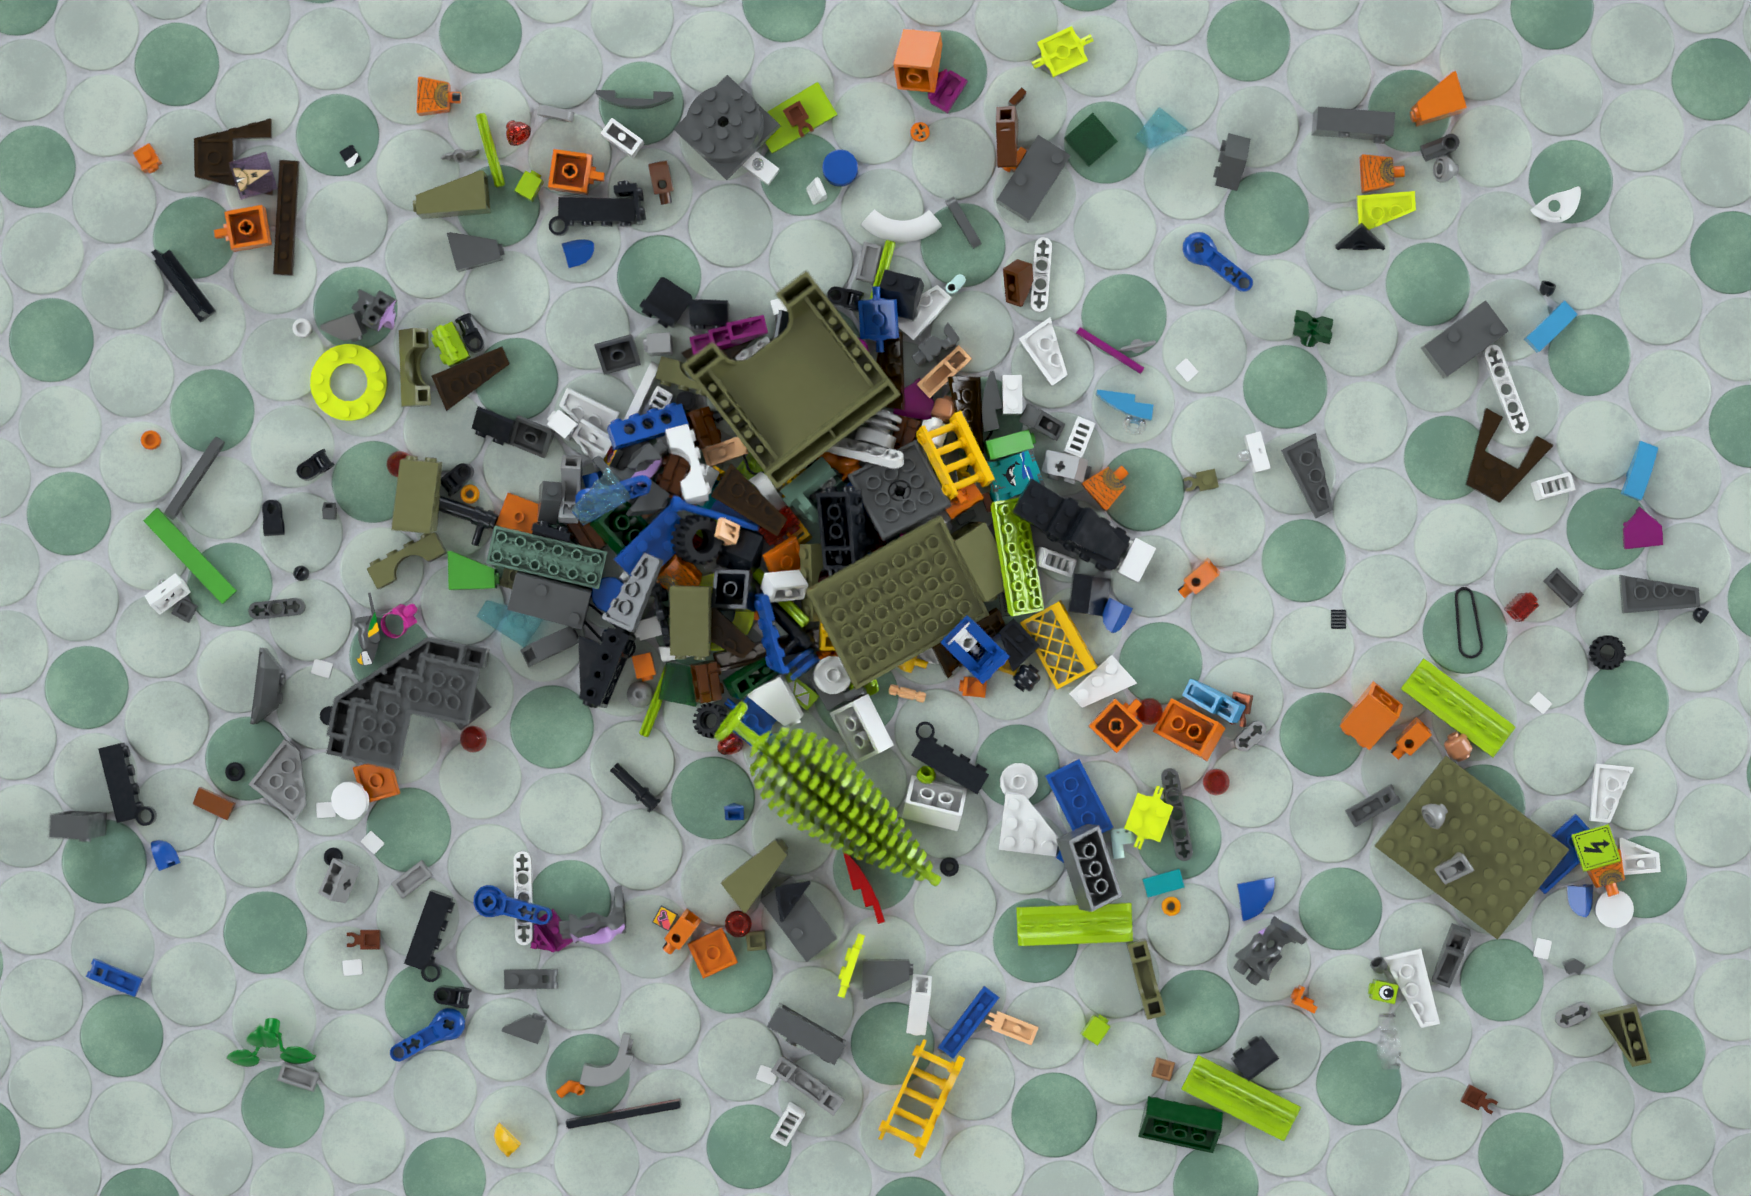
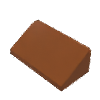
M203 787L198 788L193 801V805L225 820L229 819L236 804Z

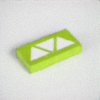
M789 672L785 678L798 704L805 710H808L819 695L799 678L792 681L790 679L792 673Z

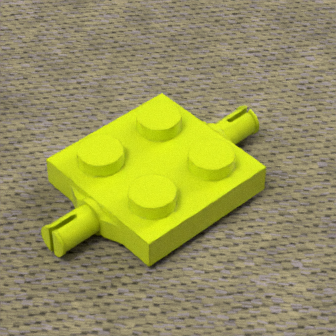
M1070 26L1037 42L1041 51V58L1031 62L1032 66L1036 69L1045 64L1053 78L1088 62L1084 53V46L1094 42L1093 38L1089 34L1080 39L1075 34L1073 27Z
M1156 786L1153 796H1146L1140 793L1136 795L1124 829L1133 832L1137 836L1133 846L1137 848L1139 843L1138 849H1141L1144 839H1152L1160 842L1174 807L1160 799L1164 789L1162 787Z
M858 933L852 949H847L844 959L847 961L846 967H841L838 979H841V986L837 995L839 997L845 998L848 987H850L849 982L865 938L863 934Z

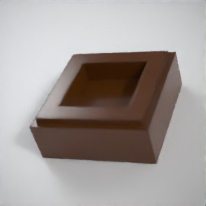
M1021 87L1008 101V105L1017 106L1026 96L1027 91Z
M989 492L982 494L984 497L982 501L986 512L990 513L992 501Z

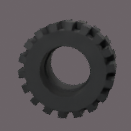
M693 514L685 516V519L681 518L679 520L680 524H675V532L672 531L671 533L673 536L671 544H674L672 549L677 552V557L682 558L681 560L705 565L706 562H713V558L717 559L719 551L722 552L721 544H724V541L714 537L717 527L714 519ZM698 530H701L703 535L702 543L697 549H694L692 545L693 536Z

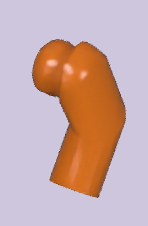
M569 1080L556 1090V1093L560 1098H563L569 1092L580 1096L584 1094L585 1086L578 1081Z

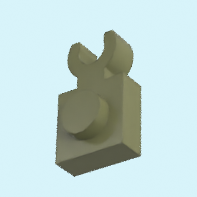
M1215 469L1196 472L1195 479L1192 477L1183 479V481H1191L1192 483L1190 488L1185 489L1188 492L1194 490L1197 486L1199 487V492L1219 487Z

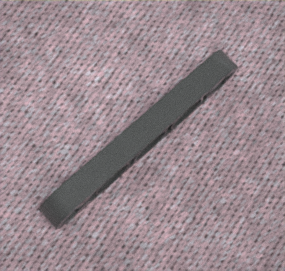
M218 437L212 440L165 510L164 515L172 520L176 518L225 444L223 440Z
M1167 768L1161 774L1165 803L1174 806L1173 810L1179 809L1182 811V817L1179 820H1174L1171 815L1169 818L1174 851L1179 860L1187 861L1192 857L1193 850L1179 775L1176 770ZM1170 771L1171 774H1175V778H1172L1173 785L1177 783V787H1170L1166 789V785L1170 784L1169 780L1165 779V776H1167V772ZM1172 790H1176L1179 794L1176 801H1170L1168 798V793ZM1178 828H1183L1186 832L1185 837L1182 839H1178L1175 836V831ZM1188 840V844H1184L1186 850H1189V853L1183 858L1182 855H1179V852L1182 850L1181 845L1177 846L1176 842Z

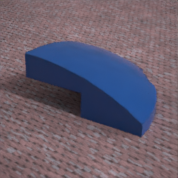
M1274 877L1237 883L1242 921L1259 915L1267 903L1271 901L1275 887Z

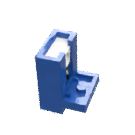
M968 615L940 642L982 684L989 680L993 673L1003 666L1010 657Z

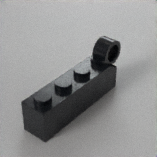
M558 197V216L553 217L549 221V230L555 236H563L568 232L569 226H574V223H582V226H593V223H601L602 227H612V224H620V227H632V224H636L634 199ZM557 220L565 223V228L561 232L553 230V223Z
M927 721L919 723L916 727V735L920 740L911 756L978 794L989 776L986 773L987 768L978 763L976 766L969 763L970 758L963 754L957 756L953 753L954 749L946 744L943 747L936 743L938 739L933 737L935 734L934 726ZM922 725H929L932 729L931 735L927 738L919 735V728Z
M124 742L99 748L98 751L116 822L120 823L136 819L137 823L142 826L153 824L157 818V813L154 808L144 806L143 802L139 801L138 794H140L138 783L134 781L135 769L129 761L131 754L128 745L126 746ZM143 810L150 811L151 820L149 822H144L141 819V812Z
M435 890L429 891L404 962L406 965L420 969L422 978L427 982H434L441 976V967L435 963L436 957L433 954L435 949L439 950L442 939L439 937L442 931L445 932L449 922L446 920L447 915L452 913L455 903L452 902L454 897ZM428 966H433L437 969V976L435 978H429L426 975L425 970Z

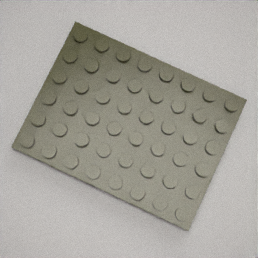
M940 515L805 590L856 690L939 644L966 615L975 623L989 615L954 540Z
M1446 755L1374 845L1497 940L1569 851V848ZM1443 804L1446 807L1448 813L1445 814V821L1439 829L1430 827L1424 820L1421 813L1424 805ZM1457 852H1460L1466 857L1474 870L1445 885L1434 868L1451 859Z

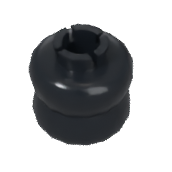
M1031 664L1029 666L1021 665L1018 672L1013 675V680L1016 682L1014 686L1022 692L1025 689L1029 692L1032 691L1035 684L1041 679L1037 674L1039 670Z

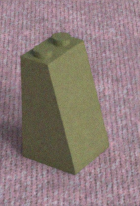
M483 170L415 195L416 200H413V210L422 219L491 214L488 175Z
M406 455V458L400 459L391 530L428 534L437 531L442 462L437 461V458L425 457V460H418V456Z
M969 522L953 532L951 536L982 601L987 603L994 601L998 598L997 595L1001 592L1005 593L997 543L985 522Z
M670 586V655H674L675 659H686L687 656H694V660H706V657L711 656V602L713 586Z
M775 838L721 881V885L744 914L749 910L788 855L786 851L788 846L782 839L779 841Z

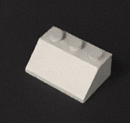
M869 694L830 712L856 764L894 746Z
M911 775L901 818L958 831L967 788L938 781L924 784L917 779V776Z

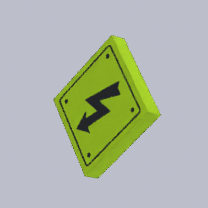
M1609 824L1571 835L1583 872L1621 862Z

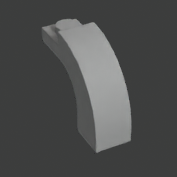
M563 455L561 463L562 489L558 517L559 523L578 524L580 510L576 507L575 497L582 490V456Z
M626 1032L622 1034L618 1055L610 1064L598 1066L585 1063L580 1084L598 1087L618 1080L627 1071L634 1058V1054L627 1053V1050L631 1051L634 1039H630L631 1034Z

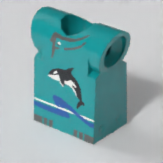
M1032 449L999 461L987 462L995 478L990 483L991 490L989 495L992 502L1008 500L1022 494L1030 479L1045 486Z

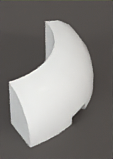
M874 209L861 224L864 229L876 237L899 243L926 238L942 227L939 220L930 210L915 219L899 221L887 218Z

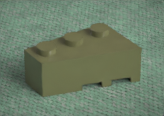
M1636 1003L1598 1012L1599 1017L1632 1067L1652 1063Z

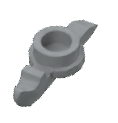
M456 149L454 152L442 155L441 159H454L456 162L462 163L467 157L478 155L479 151Z
M1135 339L1131 342V345L1122 347L1119 351L1127 352L1132 350L1134 353H1140L1144 350V347L1155 345L1156 341L1143 342L1142 340Z

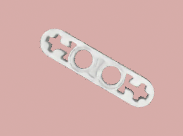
M1045 237L1039 238L1034 246V281L1031 286L1030 306L1033 311L1038 313L1043 312L1047 308L1052 243ZM1042 241L1049 245V248H1046L1044 255H1048V258L1044 256L1037 257V254L1041 255V248L1038 245ZM1040 260H1044L1047 263V268L1044 271H1040L1036 267L1037 262ZM1036 280H1044L1046 287L1043 290L1037 289L1035 287ZM1034 292L1039 294L1046 293V296L1041 295V302H1044V305L1040 309L1037 308V305H1034V302L1038 299V295H1034Z

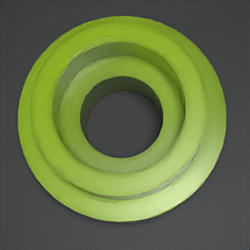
M922 766L917 771V779L924 784L934 782L936 773L932 767Z

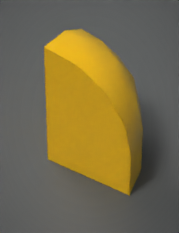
M499 1122L494 1132L495 1143L509 1157L521 1143Z

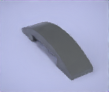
M596 90V95L601 100L627 109L652 108L674 99L673 92L653 91V99L616 98L617 93L615 90Z

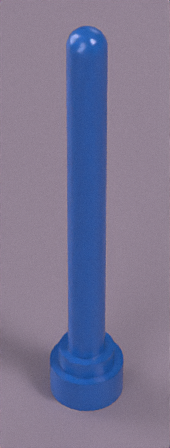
M674 495L670 503L669 510L674 512L685 510L716 520L718 518H725L740 525V527L758 531L760 529V526L754 522L685 503L682 497Z

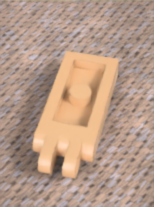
M738 436L702 449L706 465L710 467L749 454L748 449Z
M997 1011L996 1014L988 1012V1016L994 1018V1021L985 1020V1023L992 1025L991 1030L1032 1045L1039 1028L1038 1026Z

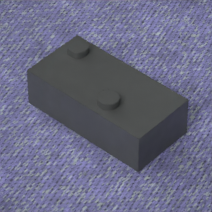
M1317 107L1313 112L1312 136L1374 140L1373 143L1385 144V141H1388L1394 135L1395 112Z
M1038 135L997 198L996 203L1029 223L1071 155Z
M1484 301L1421 347V350L1444 379L1509 331L1488 302Z
M517 571L507 610L582 630L586 621L593 588Z
M64 811L50 814L49 838L79 839L80 842H91L93 838L105 836L107 812Z
M1085 824L1056 839L1080 910L1093 912L1122 897L1099 825Z
M790 876L778 886L797 882ZM775 888L760 899L806 962L837 939V935L805 893H803L784 922H780Z
M779 1003L767 1025L768 1028L786 1037V1042L793 1046L798 1044L819 1056L825 1062L835 1065L846 1046L845 1039L782 1003Z

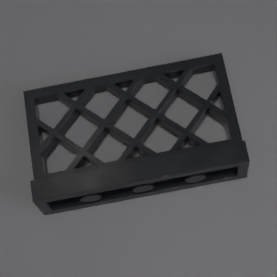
M155 249L151 252L156 259L154 262L199 322L202 323L216 312L171 250L162 253Z

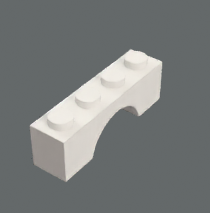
M688 424L666 429V438L671 454L685 458L691 467L688 476L680 482L685 503L693 505L708 501V494L711 493L709 483L705 482L703 476H706L704 465L699 464L698 459L701 458L699 448L694 447L693 441H696L694 431L689 429Z

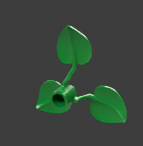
M267 1018L264 1027L258 1025L246 1037L247 1043L256 1047L255 1051L251 1053L246 1049L236 1050L227 1055V1060L243 1067H252L260 1061L259 1057L256 1056L260 1047L275 1048L278 1045L280 1051L283 1052L280 1054V1058L291 1064L310 1062L315 1059L316 1055L298 1046H291L285 1049L281 1038L282 1033L279 1032L280 1021L276 1018Z

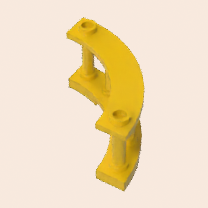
M923 1039L920 1046L916 1045L912 1053L915 1058L886 1121L882 1120L878 1128L881 1131L879 1140L882 1141L885 1133L888 1132L913 1144V1147L916 1148L914 1156L921 1158L927 1146L937 1118L940 1116L947 1096L965 1061L964 1057L958 1055L955 1062H949L923 1050L927 1042L925 1039ZM922 1057L948 1069L947 1072H950L948 1078L941 1079L915 1067L919 1058ZM914 1074L938 1085L942 1089L938 1099L935 1097L932 1099L907 1087L906 1085L911 1075ZM902 1094L929 1105L933 1109L929 1119H923L897 1107ZM896 1114L920 1125L924 1129L922 1136L915 1137L889 1125L893 1115Z

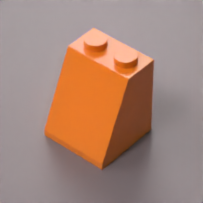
M903 29L893 63L897 89L935 93L942 52L941 32Z
M1456 71L1451 72L1411 108L1410 118L1413 123L1415 122L1416 127L1461 114L1467 108Z
M1373 681L1342 719L1340 727L1346 735H1351L1355 738L1361 747H1366L1370 750L1397 721L1403 704Z

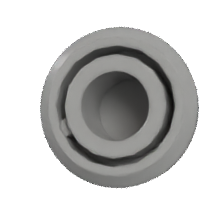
M1439 156L1433 166V174L1437 182L1449 181L1459 172L1458 165L1447 156Z
M642 681L634 682L627 691L628 701L638 708L648 706L654 695L652 687Z
M1427 804L1421 809L1424 820L1434 829H1439L1443 825L1445 814L1448 813L1443 804Z

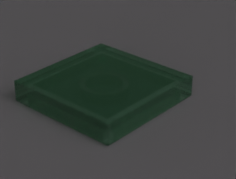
M1094 113L1089 115L1064 137V140L1088 167L1118 142Z
M666 661L658 699L696 707L697 702L691 667Z

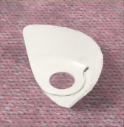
M1577 186L1570 190L1550 195L1530 209V211L1535 216L1548 222H1563L1575 213L1580 201L1581 189ZM1551 200L1559 201L1561 206L1557 212L1550 211L1548 205Z

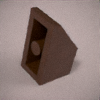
M1017 259L1003 268L1005 299L1007 303L1022 307L1034 281L1033 268L1031 263Z

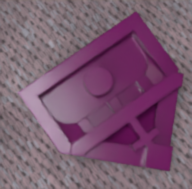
M947 69L938 72L935 93L928 92L930 103L948 114L967 84V79Z
M920 377L904 388L905 410L894 409L893 414L921 420L931 419V411L934 406L933 396L929 398L919 388L917 383L921 381Z
M1639 506L1635 510L1636 513L1627 522L1623 523L1624 549L1663 545L1662 525Z
M554 909L551 910L553 916L549 923L544 925L534 924L533 940L530 948L547 950L554 953L555 951L559 952L573 942V939H562L559 930V921L562 920ZM547 913L539 919L541 921H546L548 918Z

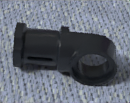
M471 313L464 314L455 319V322L459 324L463 332L462 337L468 349L472 352H480L484 348V340L478 328H475L471 320ZM474 338H478L481 342L480 346L476 349L470 346V341Z

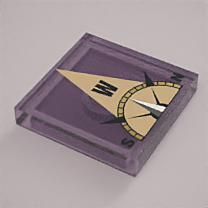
M267 152L229 162L241 200L278 189Z

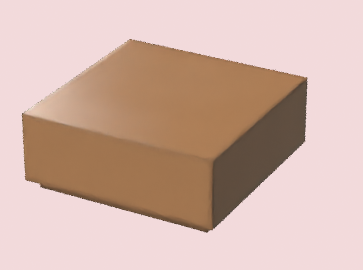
M1156 1057L1151 1076L1170 1081L1175 1062Z

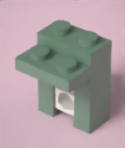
M820 457L784 487L781 492L785 496L783 501L796 517L801 515L804 520L808 518L812 524L817 522L819 525L816 493L826 491V487L837 486L838 490L846 485L836 475L826 460Z

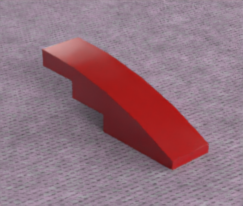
M843 853L853 891L861 889L865 907L873 906L877 923H884L885 918L880 903L869 880L851 855Z

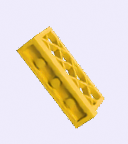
M1061 600L1020 622L1022 628L1032 638V635H1036V642L1038 636L1049 639L1047 649L1038 648L1036 653L1057 690L1098 668ZM1050 610L1055 615L1054 624L1043 621L1045 613ZM1042 615L1041 620L1035 619ZM1032 620L1039 622L1037 633L1029 631L1026 623ZM1042 623L1053 626L1050 637L1039 634ZM1055 627L1063 629L1065 633L1063 641L1052 638ZM1051 640L1062 643L1060 653L1049 651ZM1064 644L1073 647L1074 653L1072 657L1062 655ZM1048 653L1058 656L1056 667L1048 665L1046 662ZM1061 657L1071 660L1069 670L1058 667ZM1073 662L1082 663L1085 670L1080 673L1072 672ZM1057 670L1068 673L1066 681L1060 684L1055 678Z

